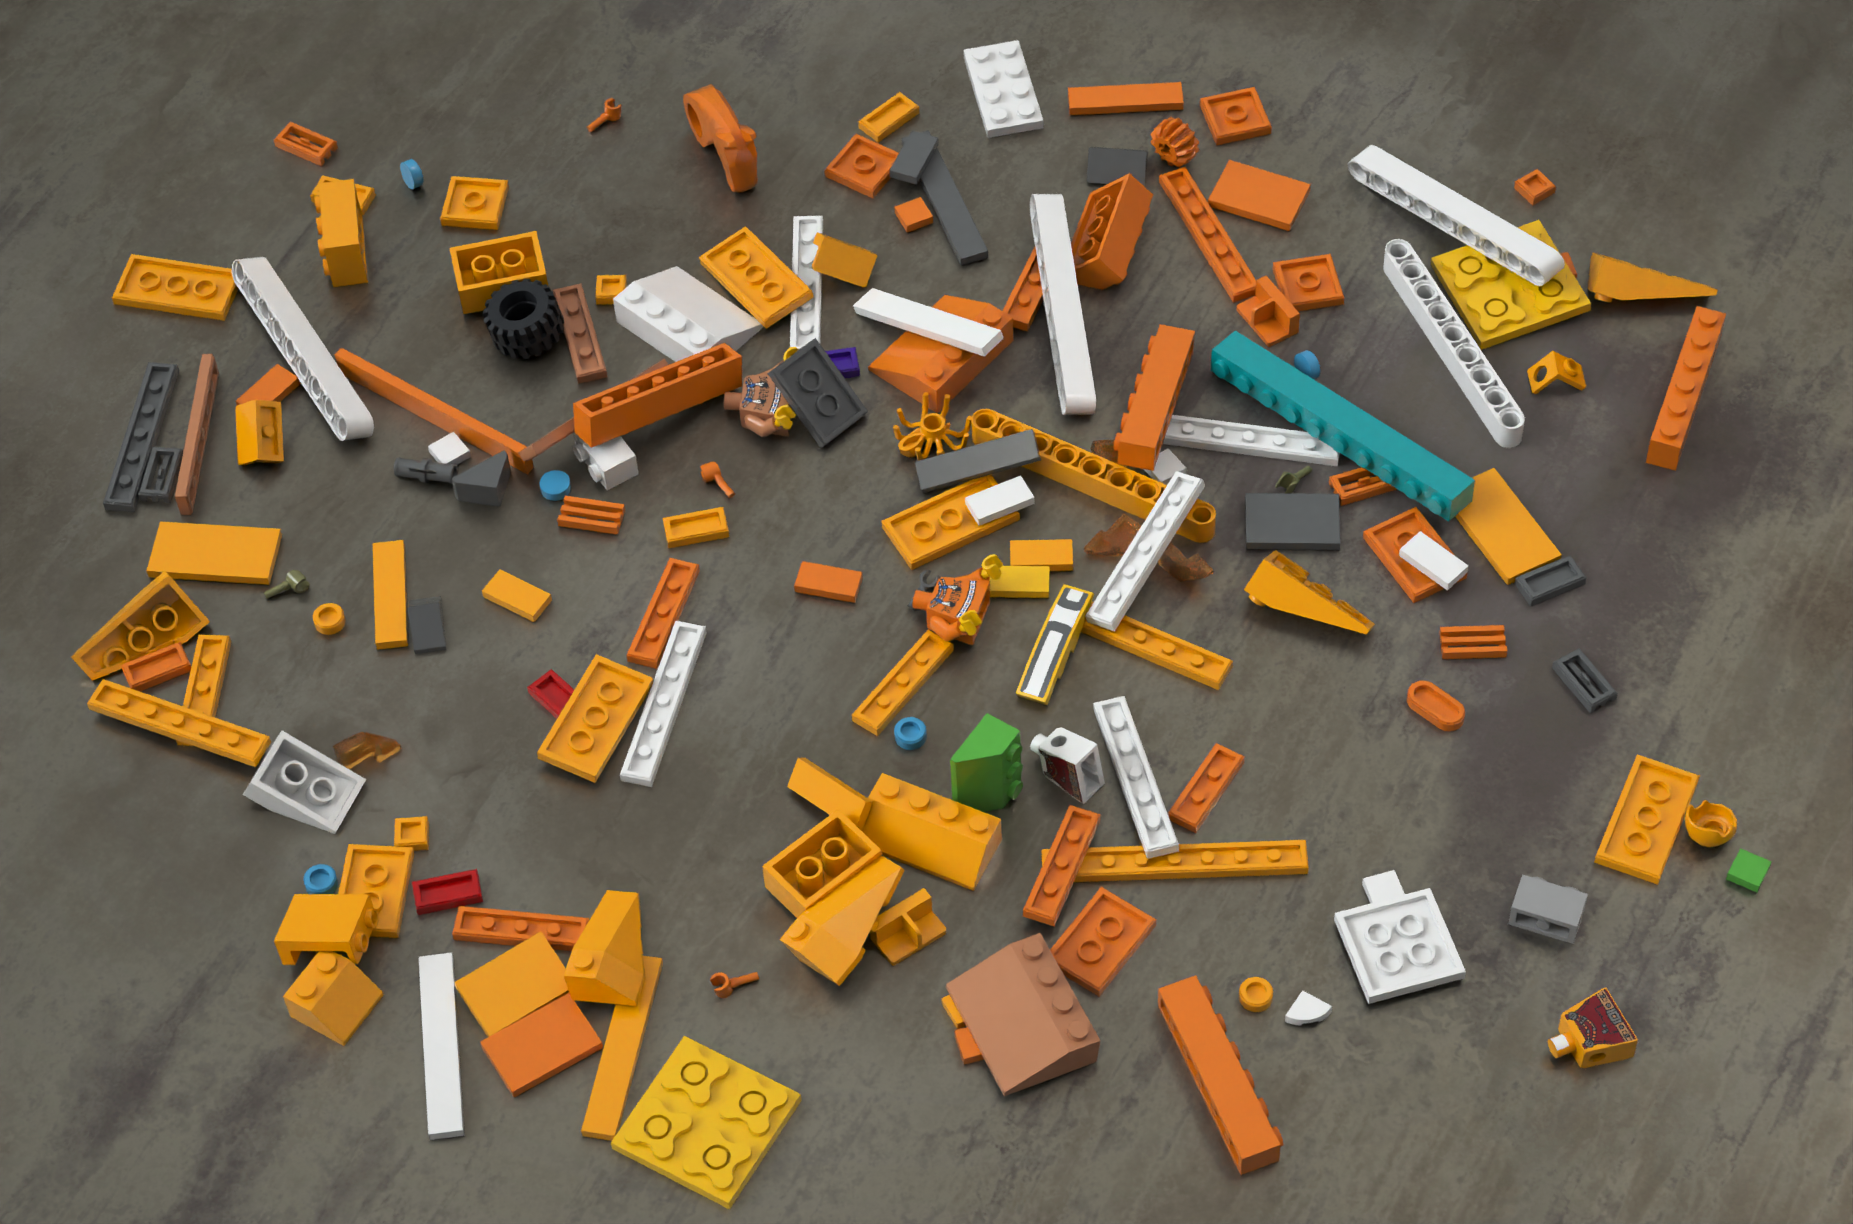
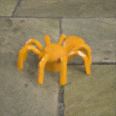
M923 393L921 422L910 423L905 419L902 409H897L898 417L903 425L909 428L919 427L904 436L901 435L898 425L893 426L895 438L900 440L898 444L900 453L910 458L917 457V460L920 461L928 457L932 443H936L938 456L944 454L942 439L954 451L965 448L969 437L968 432L971 429V416L967 417L965 428L961 432L950 430L951 424L950 422L946 423L945 419L949 410L950 395L945 394L943 409L939 415L936 413L928 414L929 393ZM946 434L956 438L963 437L961 444L954 445ZM925 441H927L922 454L921 450Z

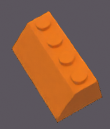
M1130 173L1089 193L1071 242L1078 285L1103 290L1114 284H1120L1127 276V268L1130 259L1135 253L1134 248L1138 237L1142 233V225L1150 211L1149 206L1153 194Z

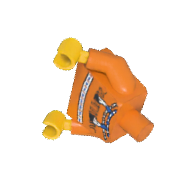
M992 554L983 560L981 568L969 575L955 578L941 577L938 579L933 593L921 590L915 591L912 607L927 612V628L935 632L944 641L949 642L955 639L973 645L990 604L989 579L991 577V579L997 580L1001 577L1002 571L999 568L1003 566V563L997 555Z

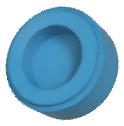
M413 159L402 162L400 170L406 185L410 189L422 186L424 178L417 162Z
M1306 350L1295 355L1294 367L1314 380L1320 376V364L1312 352Z
M549 471L540 479L541 493L548 500H562L571 491L570 478L563 471Z
M906 717L895 725V741L901 748L915 750L926 742V726L920 719Z
M318 864L312 866L306 871L303 878L308 894H333L338 887L336 872L329 865Z

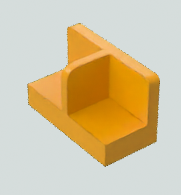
M817 232L813 243L819 247L812 264V269L854 285L866 287L878 255L870 250Z
M253 400L237 405L238 465L245 466L255 462L275 464L284 462L281 402Z
M923 888L878 915L876 921L879 924L875 932L870 933V939L889 963L894 966L944 936L947 931L944 924L932 911V897Z

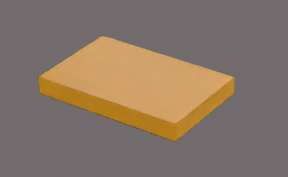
M348 844L338 894H365L370 896L373 907L378 911V925L376 928H373L370 937L399 938L415 854L413 847Z
M542 932L537 933L454 982L456 989L487 1037L569 993L563 976L566 968Z

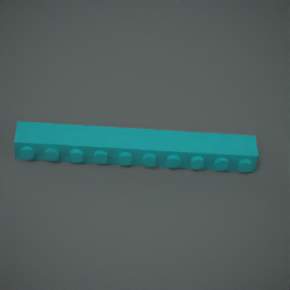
M1234 331L1212 349L1210 371L1215 373L1216 376L1228 381L1241 392L1247 393L1265 407L1283 416L1287 421L1307 431L1312 437L1318 438L1336 452L1356 462L1358 466L1375 474L1382 481L1405 493L1407 497L1416 500L1434 514L1450 521L1472 502L1475 484L1473 478L1239 332Z

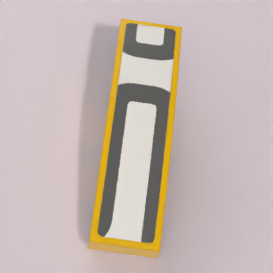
M1063 585L1028 659L1016 691L1018 697L1048 705L1057 678L1061 679L1070 652L1074 653L1086 619L1085 615L1089 611L1094 593Z

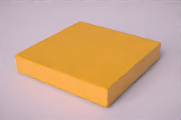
M451 176L440 217L441 226L498 230L509 189L508 180Z

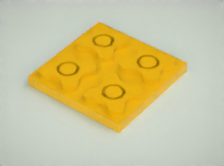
M1540 220L1517 227L1558 251ZM1468 245L1431 258L1432 269L1481 350L1591 311L1590 300L1565 260V266L1560 272L1543 286H1537Z
M684 1036L611 1141V1146L613 1150L730 1210L802 1101L801 1094Z

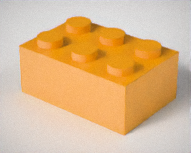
M354 179L319 183L320 195L315 196V206L317 214L321 213V216L316 218L318 234L323 235L321 239H318L320 257H326V259H323L324 274L331 277L333 287L368 283L363 216Z
M536 231L449 248L463 314L483 311V309H486V301L492 299L491 294L494 291L501 290L500 287L504 284H512L514 280L522 282L524 279H531V282L538 280L543 285H548Z
M837 809L762 866L765 888L798 918L805 910L880 857L882 850Z

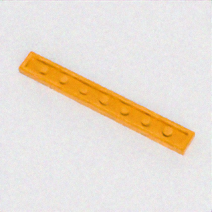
M1306 840L1179 844V852L1149 859L1145 855L1143 846L1089 847L1074 882L1308 874ZM1041 849L1042 866L1050 849Z

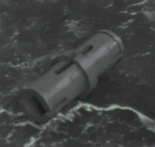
M399 457L396 458L394 463V475L396 477L417 478L425 483L430 482V480L452 483L451 478L458 475L457 464L436 463L428 458H423L422 461Z

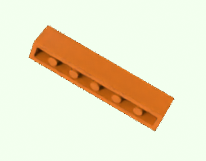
M1696 306L1650 439L1646 463L1676 471L1722 336L1726 313Z
M1160 324L1156 336L1151 335L1148 345V353L1150 354H1144L1141 372L1143 374L1138 373L1134 387L1136 394H1130L1127 408L1129 413L1124 412L1121 421L1122 433L1117 432L1113 449L1118 451L1117 464L1154 471L1193 356L1194 330Z
M722 343L573 403L574 433L592 448L697 404H702L707 400L725 394V392L742 387V356L726 343Z
M1195 975L1158 988V1007L1240 1175L1278 1162L1283 1139L1279 1129L1276 1126L1272 1127L1268 1120L1269 1112L1262 1097L1257 1098L1253 1090L1255 1085L1248 1069L1243 1070L1239 1062L1241 1057L1234 1041L1229 1042L1225 1034L1227 1029L1220 1013L1215 1014L1211 1006L1213 1000L1206 985L1201 986Z

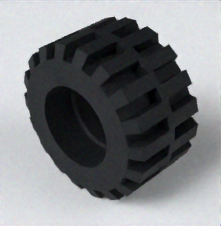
M524 279L522 282L514 280L512 284H504L500 287L501 290L494 291L491 294L492 299H488L485 303L486 309H483V316L495 347L503 355L508 356L510 354L511 358L518 359L520 356L523 359H528L531 355L539 356L542 354V351L550 350L552 348L551 344L559 341V334H562L564 331V318L553 291H551L548 285H543L538 280L531 282V279Z

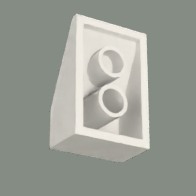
M281 730L243 795L272 812L335 834L366 779Z

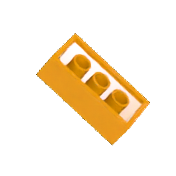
M882 773L868 797L873 803L862 832L882 850L883 856L974 891L1002 841L1001 819Z

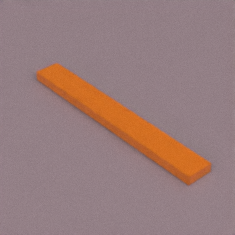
M340 348L334 354L337 365L348 379L449 433L455 432L460 439L492 456L505 450L508 454L510 466L527 475L534 468L532 459L527 462L523 461L518 453L527 447L522 443L344 348Z

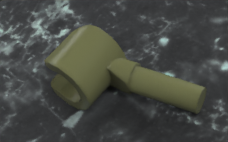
M1306 466L1294 474L1287 471L1283 472L1275 488L1281 486L1287 489L1285 493H1293L1300 479L1311 473L1312 468Z
M291 570L286 576V581L265 591L264 595L268 599L291 587L296 593H302L309 588L310 584L299 570Z

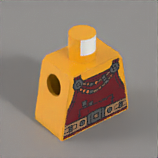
M1605 987L1566 1010L1561 1015L1558 1027L1560 1035L1548 1039V1046L1555 1058L1572 1053L1579 1067L1588 1068L1634 1057L1638 1039Z

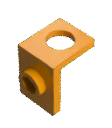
M1551 351L1527 370L1533 394L1539 393L1556 379L1581 391L1586 388L1581 364L1555 351ZM1543 367H1546L1547 374L1545 378L1537 382L1538 372Z

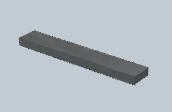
M929 130L920 132L931 136ZM908 136L902 138V146L906 142ZM937 148L919 181L960 265L988 258V249Z
M148 362L103 501L105 510L135 512L139 491L152 447L156 446L179 374L177 364Z

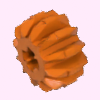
M1169 117L1164 119L1151 133V144L1156 148L1155 153L1161 156L1162 161L1166 160L1171 167L1175 165L1180 168L1191 161L1199 152L1197 145L1200 142L1194 137L1195 131H1191L1188 123L1183 124L1180 118L1174 119Z

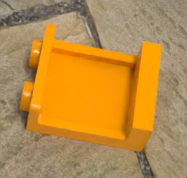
M294 894L274 939L282 964L296 965L301 951H344L347 953L349 960L354 964H359L363 952H366L368 949L369 938L373 928H376L378 925V911L373 907L370 896L365 894Z

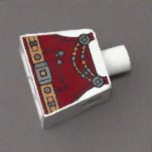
M1062 727L1055 729L1048 737L1038 734L1032 740L1030 749L1040 756L1045 777L1082 804L1087 802L1105 784L1098 746L1093 741Z

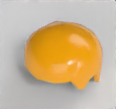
M1704 800L1696 808L1691 804L1687 807L1685 827L1690 838L1699 845L1717 847L1725 844L1735 836L1737 819L1733 811L1728 807Z

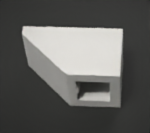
M574 433L576 445L573 446V451L580 462L585 461L595 482L600 481L607 491L639 474L636 455L621 436L591 448Z

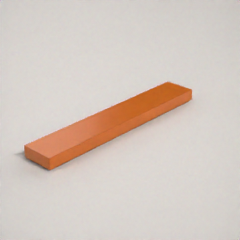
M1182 167L1159 175L1160 185L1232 302L1255 296V277L1187 168Z

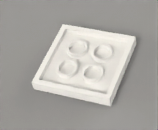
M1430 888L1335 913L1334 921L1368 1004L1465 978V968Z

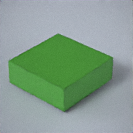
M1740 848L1727 873L1726 880L1757 893L1770 869L1771 861Z

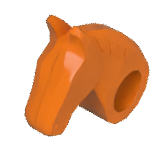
M712 84L684 94L683 104L690 127L702 147L715 144L731 190L741 193L752 189L758 182L757 151L754 144V139L757 137L755 131L739 123L726 98Z

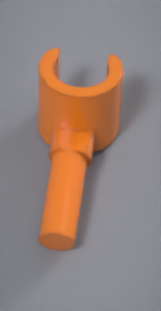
M607 99L604 103V113L587 126L588 131H594L607 120H619L621 117V104L615 107V99Z
M709 462L700 466L702 470L701 476L705 483L715 480L716 484L719 485L729 498L735 495L734 491L721 476L720 468L716 462Z
M719 972L710 978L713 986L724 984L722 987L714 989L716 995L720 998L730 996L733 988L739 985L759 980L757 972L730 979L726 974Z

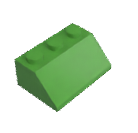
M988 713L983 717L950 759L952 800L985 812L1002 809L1011 798L1016 799L1023 788V782L1021 781L1023 764H1021L1022 746L1020 730Z

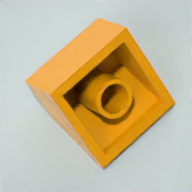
M319 951L284 994L283 998L290 1017L345 1046L384 994L348 958L335 951Z

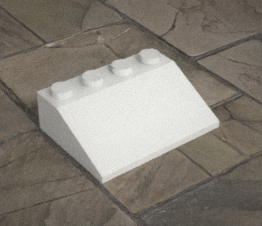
M677 266L633 281L613 298L616 321L675 362L722 343H726L733 350L737 351L763 328V325L757 319Z

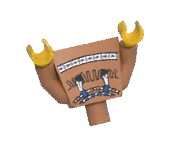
M790 347L784 353V360L773 368L757 375L746 376L742 393L725 392L724 410L740 411L741 426L743 428L751 430L760 437H767L771 434L789 436V430L793 424L791 418H795L796 414L767 373L799 349Z

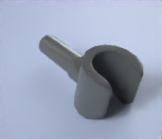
M923 571L920 574L921 585L918 590L925 592L929 589L933 590L938 579L941 577L938 575L933 583L927 584V577L931 574V571ZM912 598L907 606L910 609L914 610V608L912 607Z

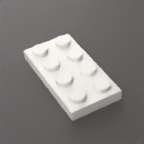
M1019 40L965 49L964 60L987 137L991 138L1042 129V114Z

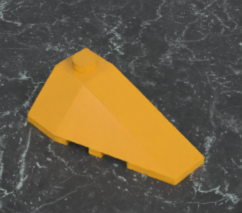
M1594 252L1591 256L1587 289L1595 293V299L1611 303L1613 298L1637 300L1716 296L1718 289L1673 275L1668 276L1665 273L1650 268H1640L1637 265Z
M1277 550L1263 559L1244 591L1250 594L1248 596L1249 599L1261 607L1267 605L1273 609L1363 634H1368L1375 626L1371 620L1343 600H1338L1337 602L1333 600V594L1330 592L1331 589L1324 584L1310 582L1307 579L1310 574Z
M164 571L128 602L79 648L71 658L93 681L122 669V664L181 642V644L186 643L210 621L171 576Z
M881 855L801 913L780 938V941L802 963L840 986L861 961L866 951L863 948L864 942L869 933L875 932L879 924L876 918L881 908L889 904L905 870Z
M607 890L574 945L563 975L572 1000L637 1005L645 980L639 893Z

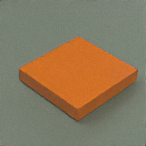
M1255 87L1200 98V107L1216 146L1271 134L1272 126Z
M855 134L824 170L825 177L870 198H874L891 178L890 169L899 153Z
M1331 254L1273 262V272L1278 289L1297 311L1344 305V295Z

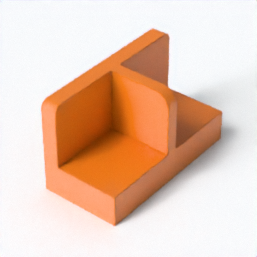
M1267 275L1256 280V293L1254 297L1237 304V312L1268 347L1299 333L1300 313Z

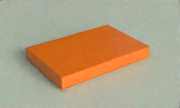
M1229 160L1208 199V203L1211 208L1290 231L1310 193L1311 184Z
M1417 507L1363 531V539L1413 603L1433 595L1444 588L1399 556L1400 549L1421 531L1453 554ZM1468 572L1456 583L1466 579Z
M1100 887L1050 951L1065 977L1100 997L1155 928L1156 919L1105 888Z
M570 993L480 1041L483 1051L514 1098L603 1049L602 1041L576 1002L572 1000Z

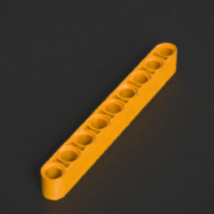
M991 409L977 410L971 417L972 441L974 445L1033 429L1041 461L1026 464L1022 467L1146 520L1167 486ZM1197 498L1176 534L1199 543L1210 541L1215 535V508L1211 504Z

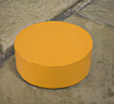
M323 604L313 613L315 628L321 634L332 635L341 631L345 626L344 611L337 604Z
M1261 977L1246 979L1239 989L1240 1004L1251 1012L1265 1011L1273 1001V988L1271 984Z

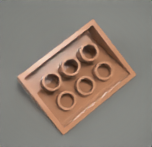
M1041 933L1007 945L946 984L950 997L1004 1096L1097 1062L1101 1040Z

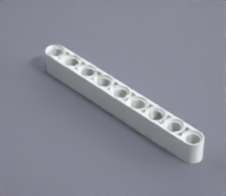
M1369 145L1348 162V169L1351 175L1360 183L1534 285L1543 286L1565 266L1562 256L1554 248L1377 146Z
M1032 194L1030 199V217L1061 412L1063 415H1094L1096 394L1063 195Z
M1403 239L1389 241L1385 247L1383 266L1385 274L1495 441L1502 447H1516L1522 441L1525 421L1523 412L1412 246Z
M265 257L234 260L232 276L235 284L337 438L341 441L372 436L374 422L370 412Z

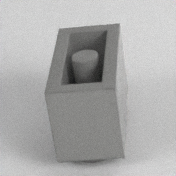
M1522 874L1511 907L1508 924L1574 944L1584 914L1588 894L1580 892L1574 887H1563L1549 883L1540 877H1529Z

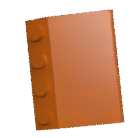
M944 295L932 308L999 329L1004 339L984 357L906 330L868 366V370L921 404L923 393H929L928 408L938 414L943 409L945 394L950 395L951 401L1014 341L1013 317L990 303Z

